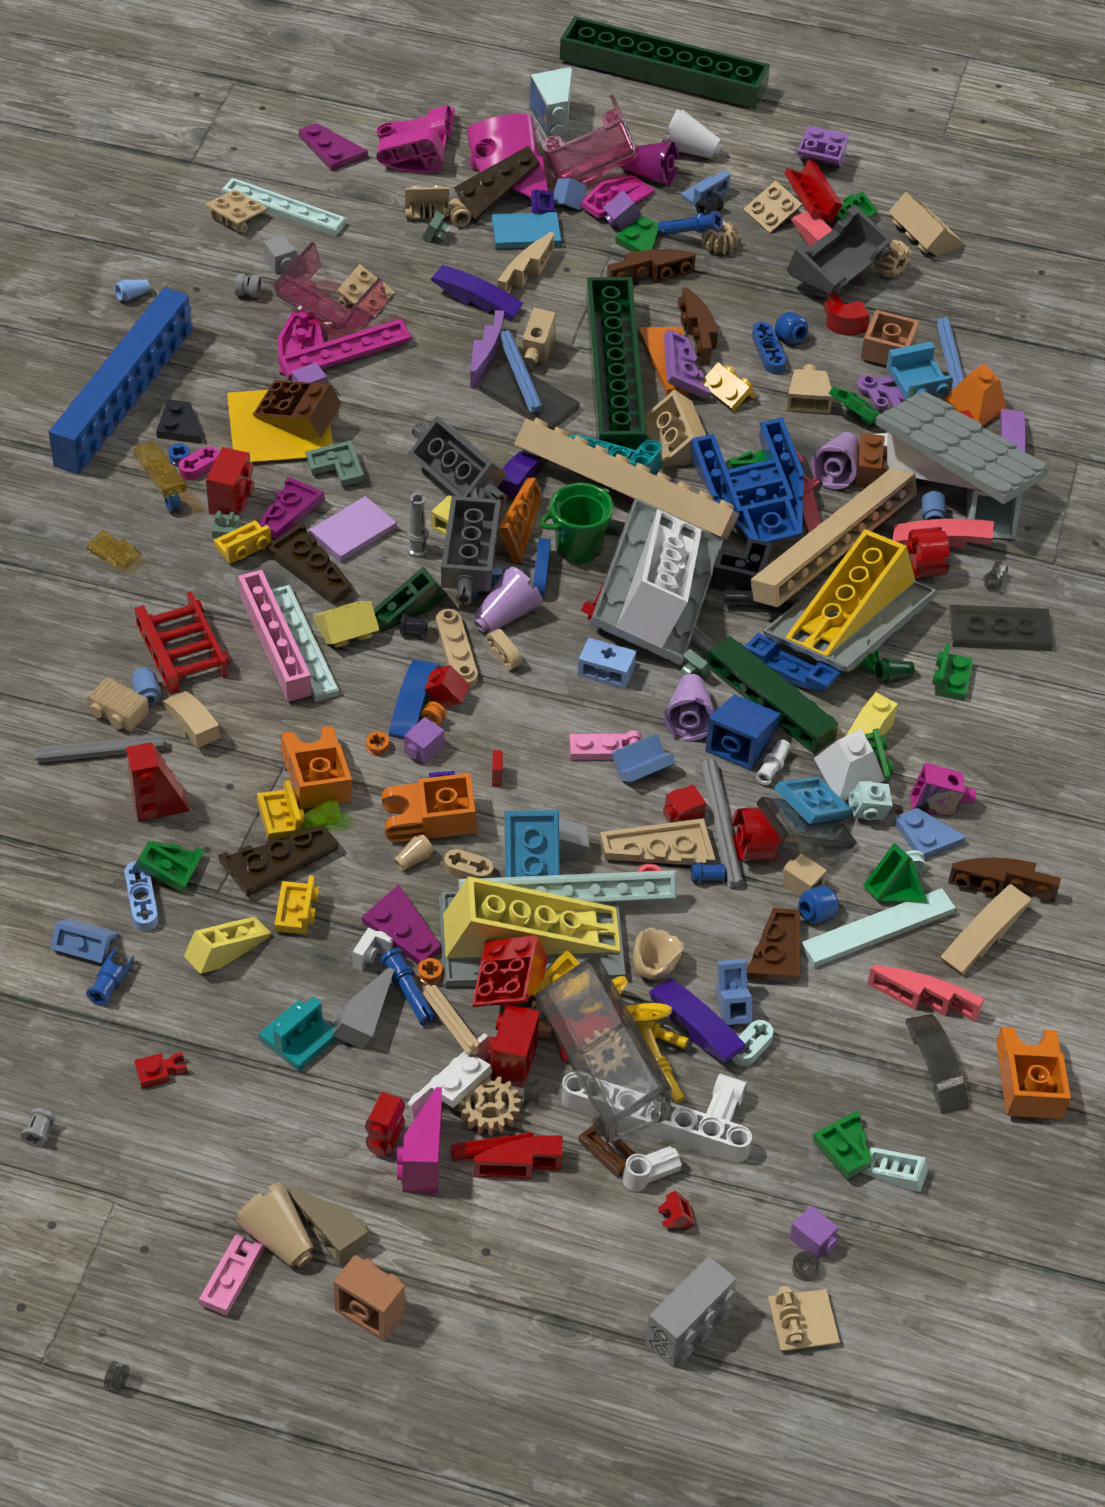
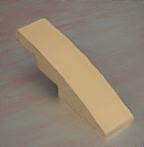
M548 233L522 251L507 266L498 279V288L510 293L513 286L523 288L530 275L539 277L554 251L555 233Z
M1008 885L959 934L941 955V960L961 975H964L978 957L982 958L996 940H1001L1032 902V899L1013 885Z

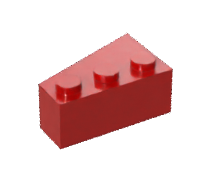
M153 742L126 747L131 794L138 822L189 812L190 808L183 785L177 781L174 772L168 768L164 758Z

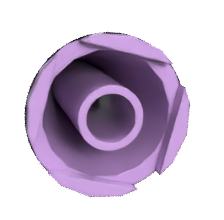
M843 432L814 453L810 466L815 479L819 478L823 483L822 485L826 488L842 489L855 479L858 471L859 440L856 435L850 432Z
M515 567L506 569L474 614V624L481 632L486 631L488 633L507 625L538 608L543 603L537 587L533 589L528 584L530 581L529 577Z
M687 674L680 679L664 713L666 729L671 735L684 737L686 741L700 740L706 737L709 718L714 713L705 683L700 676Z

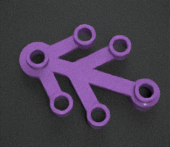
M865 375L861 376L857 381L859 392L864 396H870L874 403V408L879 412L887 410L888 400L894 408L901 401H906L898 386H885L895 383L891 375L880 378ZM880 394L886 395L887 398L880 397Z

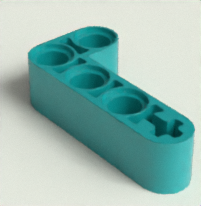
M583 435L569 436L572 439H575V436H579L589 441L588 446L595 448L596 445L609 450L608 455L610 456L622 455L630 459L628 464L635 467L637 463H640L650 468L649 473L656 475L662 467V444L656 440H647L637 450H633Z

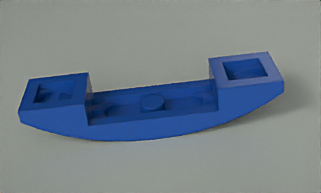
M757 633L745 645L748 651L759 657L773 671L778 672L784 680L800 687L825 690L841 675V671L827 664L819 662L816 666H813L779 650L777 642L760 633Z
M420 659L412 661L398 695L390 725L389 737L404 739V735L420 722L421 711L428 694L424 690L429 680L428 676L434 669L439 668V663Z

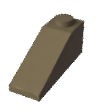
M289 1187L287 1189L302 1223L339 1266L369 1247L368 1233L370 1231L363 1219H357L351 1211L296 1188Z

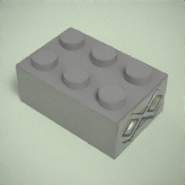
M708 1256L649 1315L645 1345L672 1367L680 1360H687L694 1350V1345L699 1340L705 1341L713 1332L714 1325L719 1320L725 1321L732 1313L734 1308L732 1302L736 1295L735 1285L737 1278Z

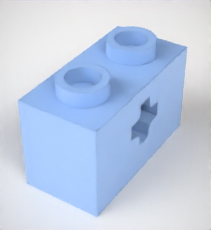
M588 638L579 657L578 676L626 689L635 669L636 651Z

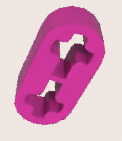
M206 446L183 458L179 462L181 478L184 480H195L210 472L219 454L218 449Z

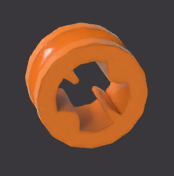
M432 701L421 711L422 719L425 717L437 726H440L447 717V712L439 703Z
M381 731L370 733L366 738L368 753L374 756L386 754L389 750V737L387 734ZM378 741L379 744H382V746L377 747V745L374 744V742Z
M433 958L422 960L418 965V980L425 986L428 984L430 986L439 984L443 977L442 964ZM427 970H433V975H427Z

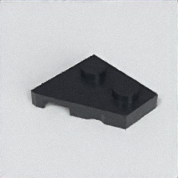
M167 399L156 430L157 438L201 444L202 434L191 403Z

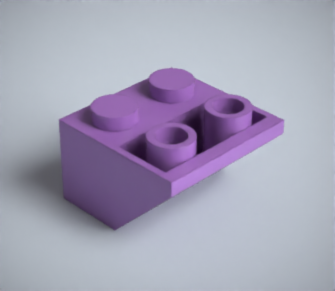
M807 126L797 155L800 159L842 167L846 157L849 134Z

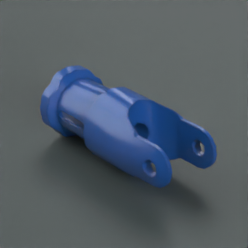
M118 947L112 950L99 970L94 986L89 987L86 991V996L92 1003L98 1006H107L109 1004L112 991L120 986L132 966L134 955L127 965L118 966L111 962Z

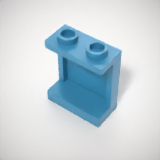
M932 342L889 350L886 368L905 400L921 391H925L935 397L946 396L951 392L953 377L951 375L944 376L933 358L935 347Z

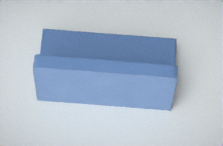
M724 170L714 177L709 176L684 191L681 198L695 207L697 201L708 198V195L712 192H717L722 196L729 191L731 174Z
M657 734L650 735L612 751V757L621 781L632 782L676 763L673 753H664Z
M64 919L56 922L50 949L103 963L106 961L110 940L117 938L118 932L72 919Z

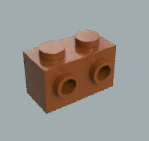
M861 433L855 486L868 487L886 472L887 462H882V460H887V446H884L885 436Z

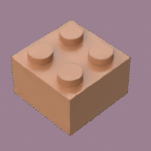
M876 310L864 337L861 359L887 365L889 350L915 345L920 321Z
M354 1255L333 1281L335 1312L385 1342L405 1316V1285L401 1279L394 1274L388 1275L381 1271L371 1260H363Z

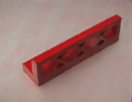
M808 160L802 172L786 168L784 174L809 214L832 223L843 204L817 164Z

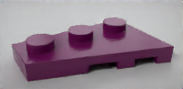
M288 476L285 480V487L283 490L278 491L276 495L277 500L273 505L269 506L259 525L261 527L268 525L271 529V537L277 539L325 500L324 492Z
M397 885L362 916V924L375 931L386 933L393 939V947L401 948L404 955L417 965L424 959L434 958L440 952L439 942L400 885Z

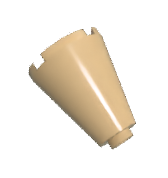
M278 1182L268 1187L271 1191L270 1193L265 1195L258 1193L238 1212L237 1216L239 1218L235 1219V1222L290 1267L297 1265L300 1268L312 1259L313 1255L311 1252L314 1247L286 1187Z

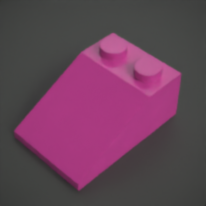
M442 1087L435 1088L405 1133L403 1147L397 1148V1180H403V1192L438 1193Z

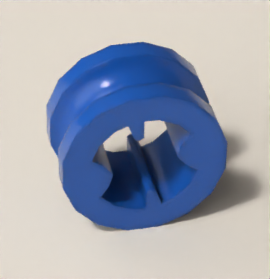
M184 444L172 445L168 451L170 464L179 467V462L190 455L189 447Z
M172 489L170 493L167 491L163 492L168 512H173L174 508H177V510L182 509L181 500L176 489Z

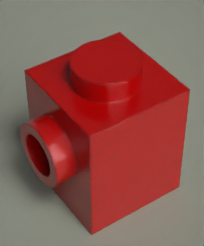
M451 665L443 668H436L429 674V680L424 690L446 709L462 703L470 684Z
M694 784L682 789L673 790L666 795L663 813L667 821L680 822L705 818L706 801Z

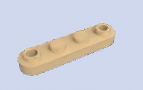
M453 609L441 610L436 616V627L447 665H451L470 684L468 688L470 689L477 683L478 672L461 616Z

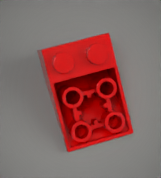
M538 935L485 941L472 1002L473 1008L528 1001L544 979L548 959Z

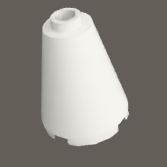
M681 108L676 110L668 126L667 134L664 135L662 142L670 141L676 143L679 152L710 159L713 156H718L722 148L719 137Z

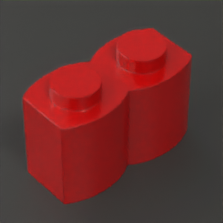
M381 1092L365 1123V1129L368 1133L366 1146L370 1152L377 1156L384 1155L389 1157L392 1154L405 1127V1119L403 1117L405 1103L402 1098Z

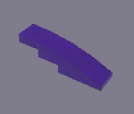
M442 265L431 278L432 282L466 306L473 302L488 314L492 309L494 311H504V318L508 321L514 318L524 304L495 285L446 265Z
M669 978L649 991L653 1002L672 1007V1013L669 1015L670 1020L687 1030L689 1039L723 1062L726 1063L746 1049V1044L716 1013L673 979Z

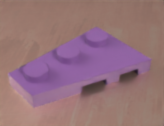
M668 329L664 334L667 382L707 399L711 392L709 387L703 384L702 379L704 375L702 370H698L695 365L697 358L688 337Z

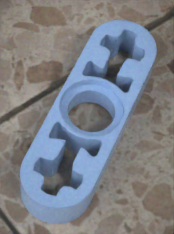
M136 861L129 863L124 871L135 928L140 931H150L158 924L151 877L149 873L135 866ZM134 873H140L141 882L136 883ZM139 892H145L149 895L144 900L134 898L135 894ZM141 910H147V920H143Z

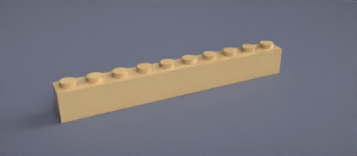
M535 418L534 421L525 419L514 445L633 499L638 498L728 540L739 516V513L733 510L734 505L724 500H721L720 503L712 501V495L701 490L699 494L691 491V486L679 481L678 485L671 483V477L658 472L657 476L649 473L650 468L640 463H637L636 467L628 464L630 459L622 455L610 456L608 455L609 450L596 445L595 448L588 446L589 441L579 436H575V439L567 437L569 432L555 427L554 430L547 428L548 423L538 418Z
M890 468L751 579L754 601L779 607L847 552L864 529L868 531L874 530L916 496L915 473Z

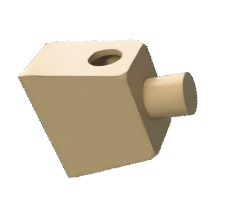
M533 308L523 336V361L531 367L535 366L537 362L546 363L556 342L555 312Z
M807 364L803 369L794 370L786 411L830 414L833 397L828 394L831 390V385L827 372L816 370L813 364Z

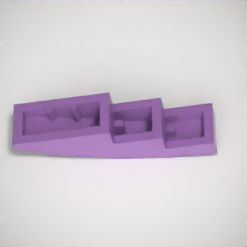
M495 310L494 326L484 325L483 340H474L470 388H476L496 358L501 345L500 333L504 329V311Z
M1001 409L999 436L1016 444L1017 449L1025 452L1024 412Z

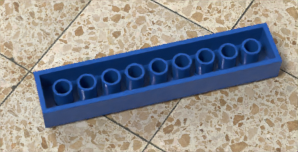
M164 287L48 431L54 467L79 475L83 468L89 465L94 454L100 451L102 444L113 434L115 427L124 420L129 409L135 406L140 395L146 392L151 381L157 378L161 368L169 362L172 354L180 348L186 336L191 334L193 324L191 323L189 295Z

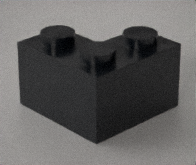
M749 538L743 555L719 549L713 566L711 587L733 591H752L751 579L770 564L773 543Z

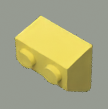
M357 601L313 614V619L326 644H334L335 647L349 644V639L358 637V640L373 637L372 632L379 630L371 601Z

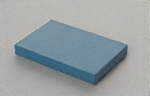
M557 212L492 214L495 249L527 248L550 232L555 233L554 247H561Z
M819 776L780 781L774 787L809 824L845 819L853 812Z
M559 810L504 811L505 877L560 875Z

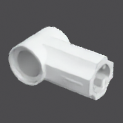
M720 1073L716 1080L712 1093L713 1098L706 1114L731 1122L736 1107L742 1103L747 1082Z
M669 1146L648 1155H631L626 1160L622 1180L624 1186L630 1191L639 1192L644 1190L648 1183L681 1171L682 1164L679 1154L675 1148Z

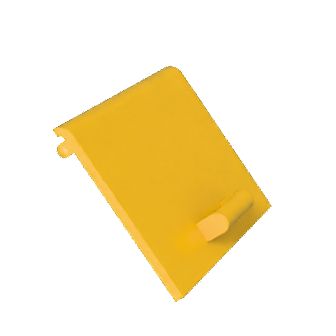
M268 390L227 393L232 446L235 450L249 452L250 463L305 459L306 451L333 445L330 424L321 438L301 437L254 417L253 413Z

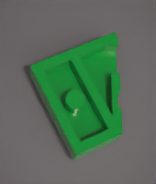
M642 215L615 236V243L630 252L653 250L659 233L658 223Z
M858 1110L813 1133L812 1141L847 1179L870 1168L872 1161L870 1151L866 1147L867 1139L865 1131H862L861 1115Z

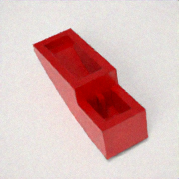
M563 1135L522 1138L490 1148L474 1156V1177L532 1179V1169L561 1171Z

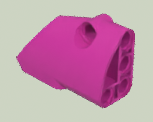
M444 105L430 109L427 116L418 119L393 121L392 123L387 122L380 125L376 130L380 140L376 154L378 162L390 168L410 173H429L440 170L443 167L447 138L452 135L454 107Z
M501 115L485 119L468 127L467 133L471 151L469 165L474 170H478L480 173L529 146L539 160L540 167L522 183H517L512 190L530 199L532 190L548 191L543 158L538 156L533 117L531 115Z

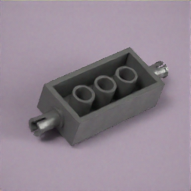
M438 416L435 417L428 428L423 423L415 425L420 432L413 428L412 435L419 440L409 451L408 455L455 496L470 497L471 490L477 487L476 495H479V489L483 488L486 491L485 499L498 500L500 498L506 502V494L502 493L497 487L506 477L507 473Z
M477 487L471 490L470 497H451L441 564V588L457 589L455 600L461 605L463 597H465V605L471 603L472 590L491 592L499 533L498 527L500 525L501 500L485 499L486 491L483 488H480L479 495H476Z

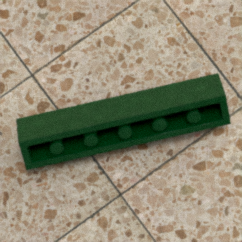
M729 636L708 650L707 662L710 670L744 698L780 713L779 727L815 755L836 740L838 722L834 717L828 715L814 701L809 700L795 686L784 680L778 672L773 671L759 657L748 651L742 643Z

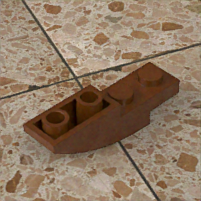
M672 249L624 254V261L607 265V277H632V282L651 277L653 282L678 277L694 272L696 254L694 252Z
M683 288L682 297H678V310L682 311L681 326H685L686 335H692L693 341H697L695 343V355L700 357L701 365H710L711 351L716 349L718 330L716 323L704 302L689 288Z
M976 858L953 863L948 884L995 896L1011 884L1025 895L1055 902L1061 878L1036 872L1037 863L1010 858Z

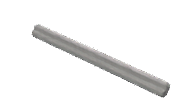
M706 759L703 761L702 769L721 857L725 866L727 885L730 888L740 887L742 885V876L717 762L714 759Z

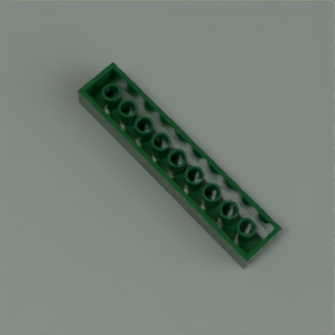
M577 16L573 17L560 39V60L603 70L608 73L623 75L628 78L643 80L648 83L663 85L668 88L683 90L688 93L703 95L708 98L723 100L728 103L743 105L748 108L756 109L768 86L770 64Z
M587 277L586 306L596 437L601 441L637 450L646 441L647 433L632 277Z

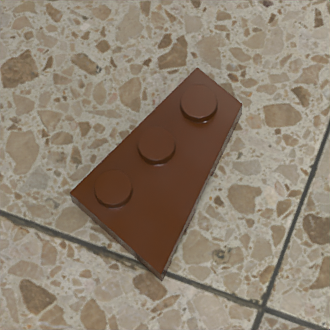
M772 909L759 944L756 946L751 962L747 966V979L799 983L800 910Z

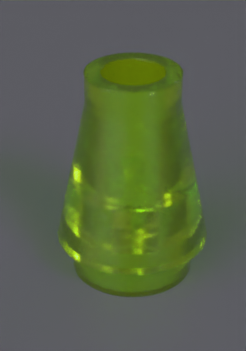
M329 799L304 813L307 828L321 825H337L338 821L343 820L337 800L331 801Z

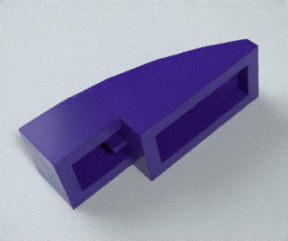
M526 450L520 451L503 467L507 475L497 488L502 493L516 498L526 479L535 478L546 462V459Z

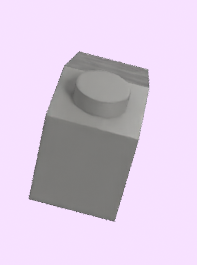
M389 967L349 1000L343 1009H337L332 1020V1024H335L332 1036L360 1049L364 1048L373 1037L394 969Z

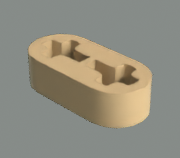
M501 629L486 635L490 650L507 670L510 671L522 665V658L518 649Z
M459 849L450 850L445 854L444 868L451 876L461 879H467L468 876L474 878H493V863L490 859ZM481 868L486 869V870H483L481 873L477 872V871H480Z

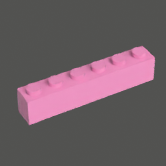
M258 570L239 575L238 582L241 601L287 702L311 696L310 672L263 571Z

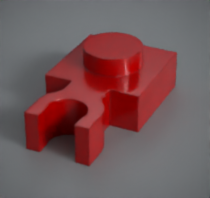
M183 1052L173 1054L169 1059L165 1060L162 1053L134 1060L141 1089L168 1083L170 1074L182 1075L188 1073L186 1064L175 1065L178 1062H184Z

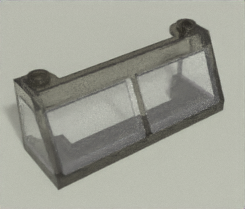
M598 954L587 958L536 993V1005L533 1006V1010L540 1011L539 1022L543 1021L546 1026L550 1025L595 1110V1118L592 1119L598 1135L602 1134L606 1142L610 1143L670 1119L672 1088Z

